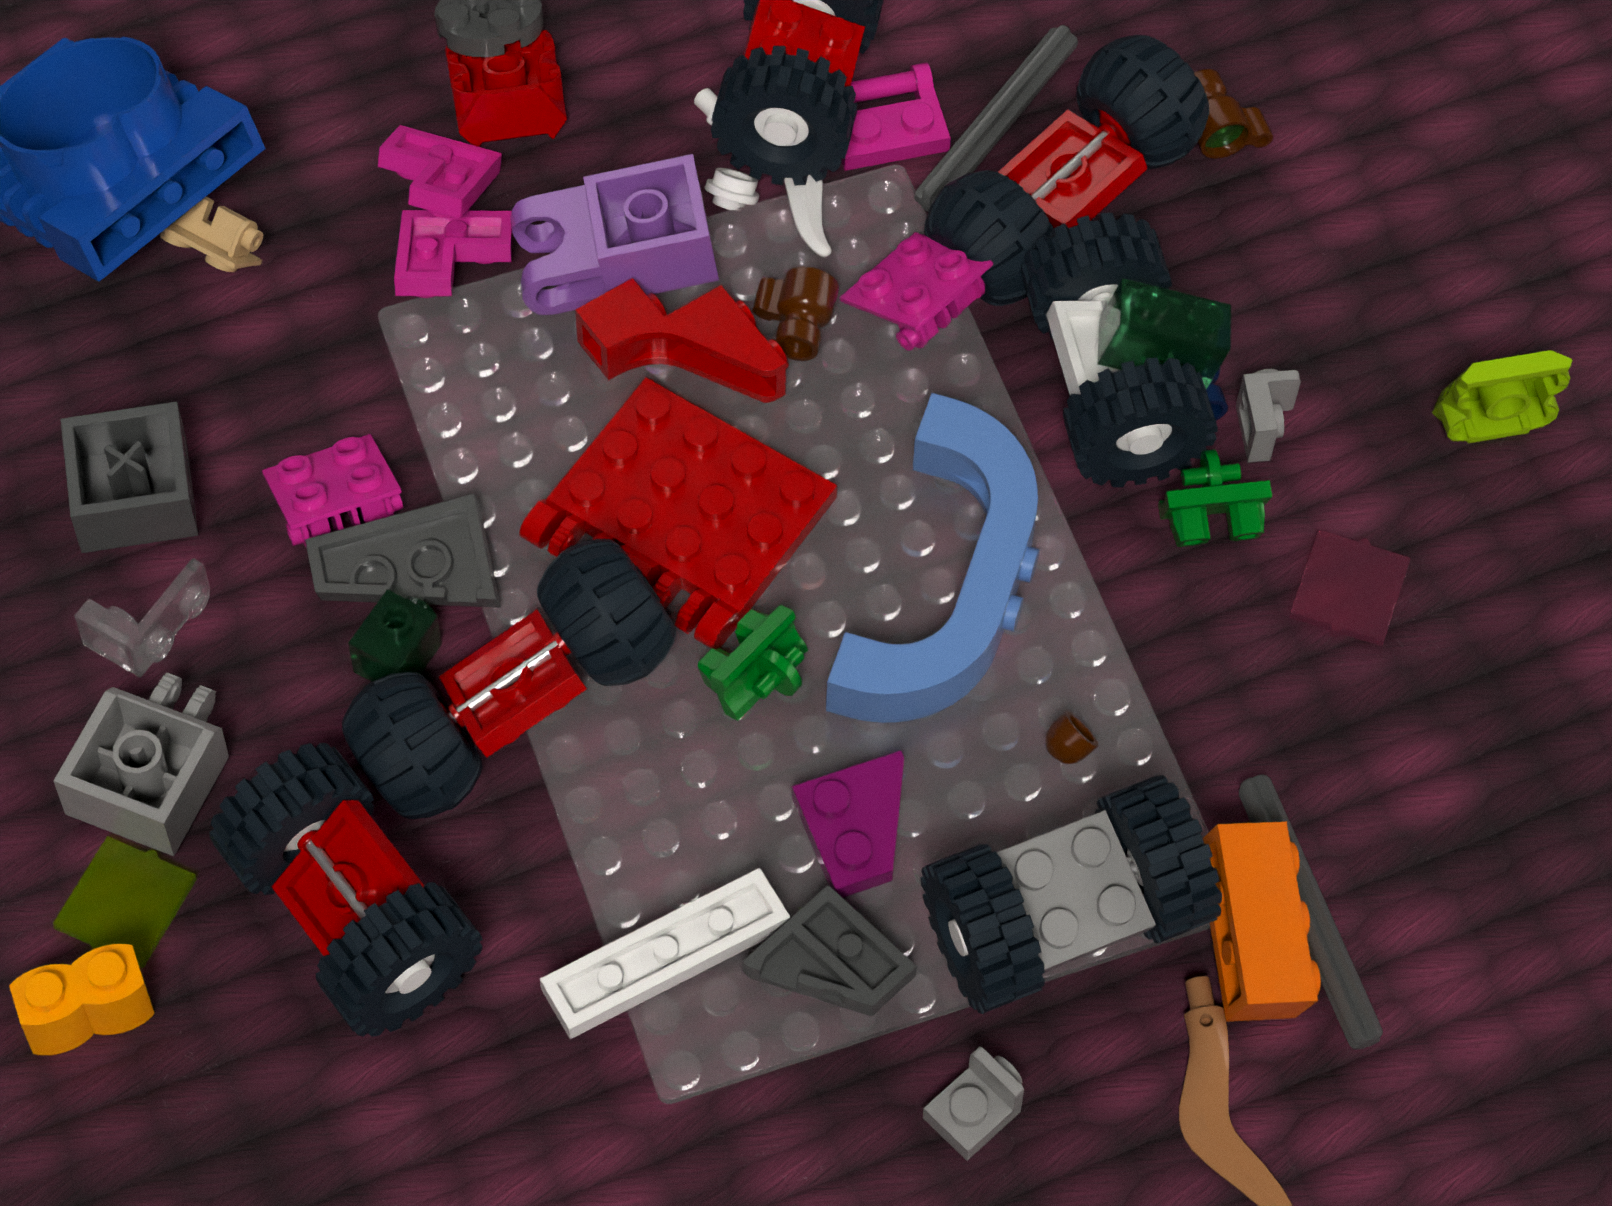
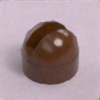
M1067 710L1051 724L1045 738L1048 753L1065 764L1080 762L1099 746L1096 738L1087 726Z

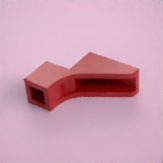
M631 278L575 309L577 341L608 381L637 367L664 364L682 368L764 403L776 401L786 395V369H788L789 364L783 349L774 339L766 340L757 329L755 319L747 305L741 300L735 302L722 285L667 315L660 300L653 293L646 295L636 281Z

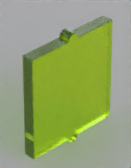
M107 836L53 922L54 929L90 944L92 950L110 944H130L133 946L139 966L144 968L197 880L196 875L159 859L155 850H148L145 853Z

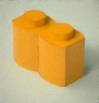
M110 944L95 948L80 956L71 965L50 964L37 967L22 974L9 985L21 1027L35 1055H56L70 1051L85 1043L94 1034L115 1035L133 1030L144 1024L155 1014L133 946L130 944Z

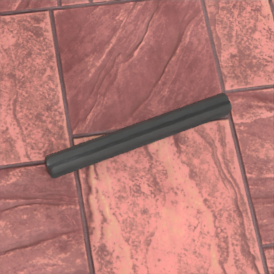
M1060 25L1058 28L1054 27L1049 30L917 188L914 198L922 206L923 211L929 212L932 202L947 184L965 174L973 173L1076 49L1078 39L1071 33L1068 26Z
M1265 774L1248 778L1241 783L1239 797L1251 823L1287 821L1290 842H1294L1297 846L1300 866L1296 877L1300 900L1306 903L1310 914V928L1307 935L1310 957L1318 965L1322 985L1348 1044L1355 1050L1373 1046L1380 1041L1383 1029L1271 779Z

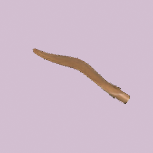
M1198 976L1188 979L1185 982L1190 1011L1184 1014V1019L1189 1036L1190 1055L1179 1105V1122L1182 1135L1190 1149L1205 1164L1236 1187L1257 1206H1292L1281 1185L1262 1161L1239 1137L1231 1124L1228 1107L1229 1043L1224 1008L1215 1006L1209 977Z

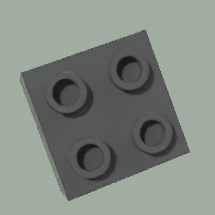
M178 402L60 419L70 517L81 553L198 536L187 439Z

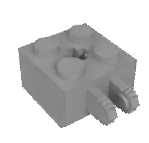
M166 672L162 679L159 680L160 682L155 687L149 700L115 687L106 690L53 782L65 815L175 856L228 760L229 754L222 728L206 722L216 702V691L200 685L195 693H193L182 713L175 711L173 708L182 690V678Z

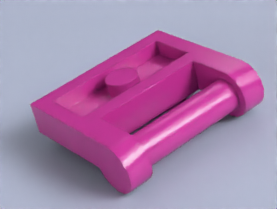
M928 62L911 65L910 71L853 81L851 83L856 93L854 103L914 92L916 100L857 110L845 159L842 158L844 171L950 150L951 137L934 89L932 72Z

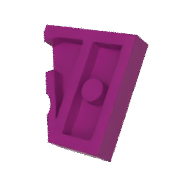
M901 750L792 786L793 802L827 883L842 898L893 880L904 770V755Z

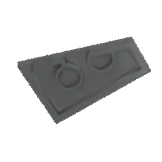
M474 494L305 539L315 593L321 600L501 608L480 504Z

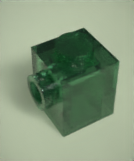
M388 589L348 642L353 672L371 682L393 673L417 672L421 674L442 645L438 615L435 614L433 609L416 597L409 596L405 599Z

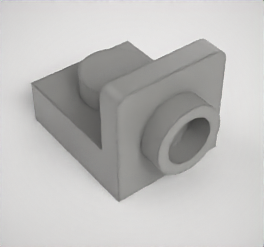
M1263 369L1252 374H1243L1235 406L1248 463L1270 461L1276 438L1283 437V411H1289L1294 408L1301 383L1297 370L1278 371L1276 369Z
M979 1046L970 1054L969 1067L923 1108L922 1118L968 1161L1021 1112L1024 1095L1022 1078L1014 1066L1001 1056L993 1058L986 1050Z

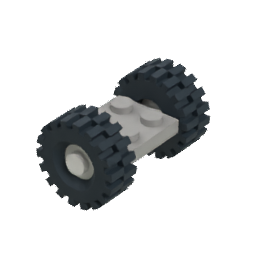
M1156 775L1102 796L1097 801L1099 808L1095 809L1094 815L1002 851L992 852L989 845H983L982 843L925 865L922 868L921 886L925 891V894H922L924 905L930 912L928 919L931 929L936 932L939 940L936 943L941 955L944 954L948 962L947 968L952 978L956 977L958 981L959 991L963 997L967 996L969 1005L974 1010L977 1009L978 1013L983 1014L1041 991V987L1045 984L1042 976L1043 973L1143 933L1149 940L1153 939L1154 943H1160L1217 920L1222 910L1218 904L1222 902V893L1215 884L1219 882L1217 869L1210 862V858L1213 857L1209 844H1204L1200 833L1203 830L1198 819L1193 820L1190 814L1191 806L1185 797L1179 798L1177 786L1173 782L1168 783L1167 777Z

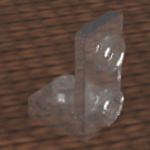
M192 558L139 624L121 608L111 606L107 609L88 598L74 615L83 645L141 678L153 662L158 663L166 657L172 648L175 635L189 618L194 619L199 616L206 607L210 597V585L205 565Z

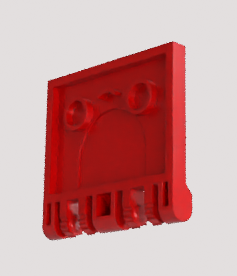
M645 377L546 499L539 500L528 513L521 525L519 536L540 549L549 544L547 551L555 557L565 549L576 545L585 533L592 536V540L605 538L617 542L633 564L640 569L651 587L657 580L653 589L661 600L660 603L664 609L668 607L681 589L691 594L687 602L680 608L674 626L687 634L696 628L694 639L711 649H717L724 645L737 628L738 622L751 610L836 500L837 485Z

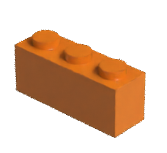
M1287 821L1217 824L1202 839L1204 844H1209L1213 857L1210 858V862L1217 869L1219 882L1215 884L1222 893V902L1218 903L1222 909L1221 914L1217 917V920L1210 922V929L1226 1022L1296 1018L1318 1001L1317 995L1320 991L1321 978L1317 963L1311 960L1307 940L1310 928V914L1306 903L1300 900L1296 877L1300 866L1299 852L1295 843L1290 842Z

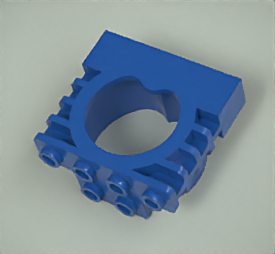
M128 37L89 38L76 42L68 38H62L0 86V221L8 226H16L17 230L27 237L34 236L39 244L47 248L54 247L61 261L100 282L266 148L246 105L208 86H205L198 92L194 84L186 80L178 81L174 74L164 70L156 52L144 42Z

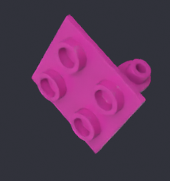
M915 232L909 238L903 240L893 252L871 271L863 274L858 282L839 298L845 304L898 324L900 331L896 333V339L899 344L908 351L915 347L921 349L939 332L938 327L946 328L951 323V318L960 316L962 311L974 300L984 295L985 283L981 275L993 266L992 260L983 262L970 260L963 251L951 250L929 237Z
M371 434L359 438H344L337 441L332 447L306 456H291L283 459L276 466L262 470L263 476L287 522L285 526L292 546L303 543L305 548H307L305 539L330 533L329 517H331L336 531L344 529L340 514L344 512L348 513L352 526L360 525L356 509L358 507L360 508L364 523L393 516L395 511L403 509L400 493H402L401 488Z

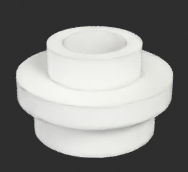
M716 168L713 179H707L705 190L714 195L712 203L732 211L743 212L746 204L756 205L760 196L755 191L758 183L756 178L728 168Z

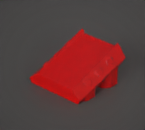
M542 30L534 42L521 48L520 40L504 45L505 54L495 57L465 56L453 52L446 46L445 52L459 134L471 145L480 147L482 142L548 134L552 139L555 138L566 122L567 115L564 105L561 71L556 62L554 41L547 30Z

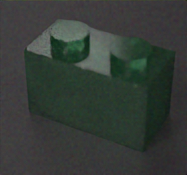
M1122 278L1099 319L1097 364L1123 370L1121 363L1133 361L1135 366L1144 365L1145 358L1158 357L1159 364L1161 365L1168 358L1178 359L1181 366L1189 363L1195 367L1196 373L1200 372L1207 389L1231 350V304Z

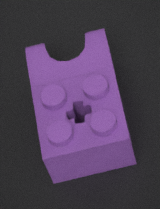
M693 154L584 176V185L534 195L518 201L510 215L512 233L523 249L529 253H550L530 261L524 268L521 277L522 299L531 311L539 315H554L573 311L631 278L636 281L646 295L719 281ZM535 221H546L540 225L531 224ZM546 286H556L552 289H542Z

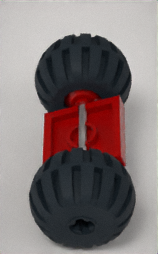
M1146 35L1122 37L1106 44L1095 52L1088 61L1077 86V103L1083 118L1067 109L998 172L984 170L965 174L947 184L940 191L930 206L924 225L925 236L951 250L963 251L970 260L979 262L992 260L993 266L981 275L985 283V293L980 297L981 300L993 306H1004L1026 298L1027 294L1021 274V264L1026 263L1024 256L1029 249L1038 250L1036 241L1043 235L1050 238L1056 236L1054 228L1064 223L1068 228L1078 225L1077 218L1089 215L1091 221L1146 170L1169 166L1192 151L1204 132L1209 117V102L1199 78L1195 76L1193 69L1180 58L1181 56L1176 51L1167 47L1165 43Z
M605 538L587 540L561 552L546 568L537 587L538 600L557 632L554 633L547 621L536 609L441 674L439 678L453 702L451 705H448L436 688L423 675L417 672L393 673L374 680L366 685L352 700L342 720V731L345 740L372 784L399 815L407 819L432 817L454 809L472 791L481 774L482 761L464 726H466L473 741L487 758L503 746L514 742L522 733L553 712L565 707L573 698L587 690L567 656L570 653H573L588 675L602 686L625 685L642 679L652 673L666 658L675 641V626L660 603L661 600L654 589L617 542Z

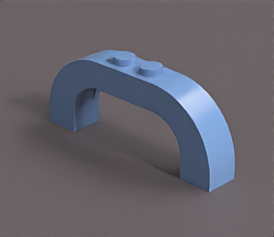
M931 393L914 444L913 470L943 478L964 487L978 500L986 516L955 609L948 622L938 632L914 643L888 644L845 632L827 681L826 711L857 720L878 723L911 721L940 712L966 696L980 682L993 662L1004 629L1012 632L1016 629L1024 600L1023 597L1016 596L1020 581L1031 583L1040 549L1032 547L1038 504L1037 481L1031 461L1017 438L997 419L975 406Z

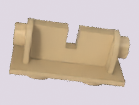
M208 197L203 198L160 233V237L170 244L182 248L193 247L206 254L205 261L209 265L226 272H236L238 268L261 265L263 261L250 253V251H256L263 240V232L257 230V223L225 206H218L213 221H209L208 217L214 200Z

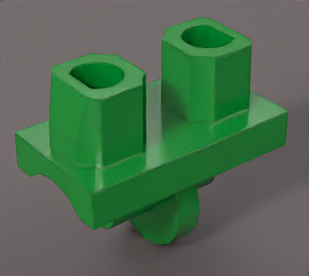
M1214 449L1201 452L1199 468L1181 470L1183 486L1202 484V487L1166 491L1165 500L1158 502L1160 520L1169 519L1177 547L1208 543L1211 538L1207 515L1226 513L1230 540L1241 541L1259 538L1264 533V506L1272 498L1270 480L1222 485V482L1241 480V468L1239 463L1220 465L1218 453Z
M781 604L770 615L751 609L737 624L735 634L740 645L731 654L720 648H712L698 661L697 667L703 682L717 694L725 715L739 721L760 698L766 699L774 690L786 696H793L801 688L802 679L795 668L805 659L804 654L808 651V648L795 628L794 621L796 616L793 610Z

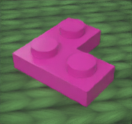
M399 125L379 147L378 167L394 171L402 178L414 180L410 185L408 205L425 209L436 217L461 219L500 173L502 153Z
M402 210L394 274L395 296H416L419 298L452 296L455 262H476L479 264L511 262L514 237L510 221L512 211L468 210L461 219H457L454 217H436L427 210Z

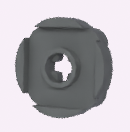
M440 0L435 8L436 30L439 39L442 36L445 37L447 48L455 53L471 57L504 55V45L520 40L521 48L539 37L544 26L542 3L540 0Z

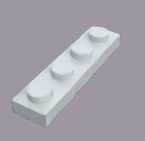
M758 868L540 978V987L569 1039H572L768 939L790 919V915L762 870Z

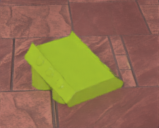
M1548 350L1473 363L1441 391L1432 414L1442 421L1447 437L1457 442L1466 441L1467 443L1527 434L1530 430L1544 427L1557 418L1559 407L1554 395L1568 387L1571 378L1568 370L1571 367L1572 359L1555 351Z

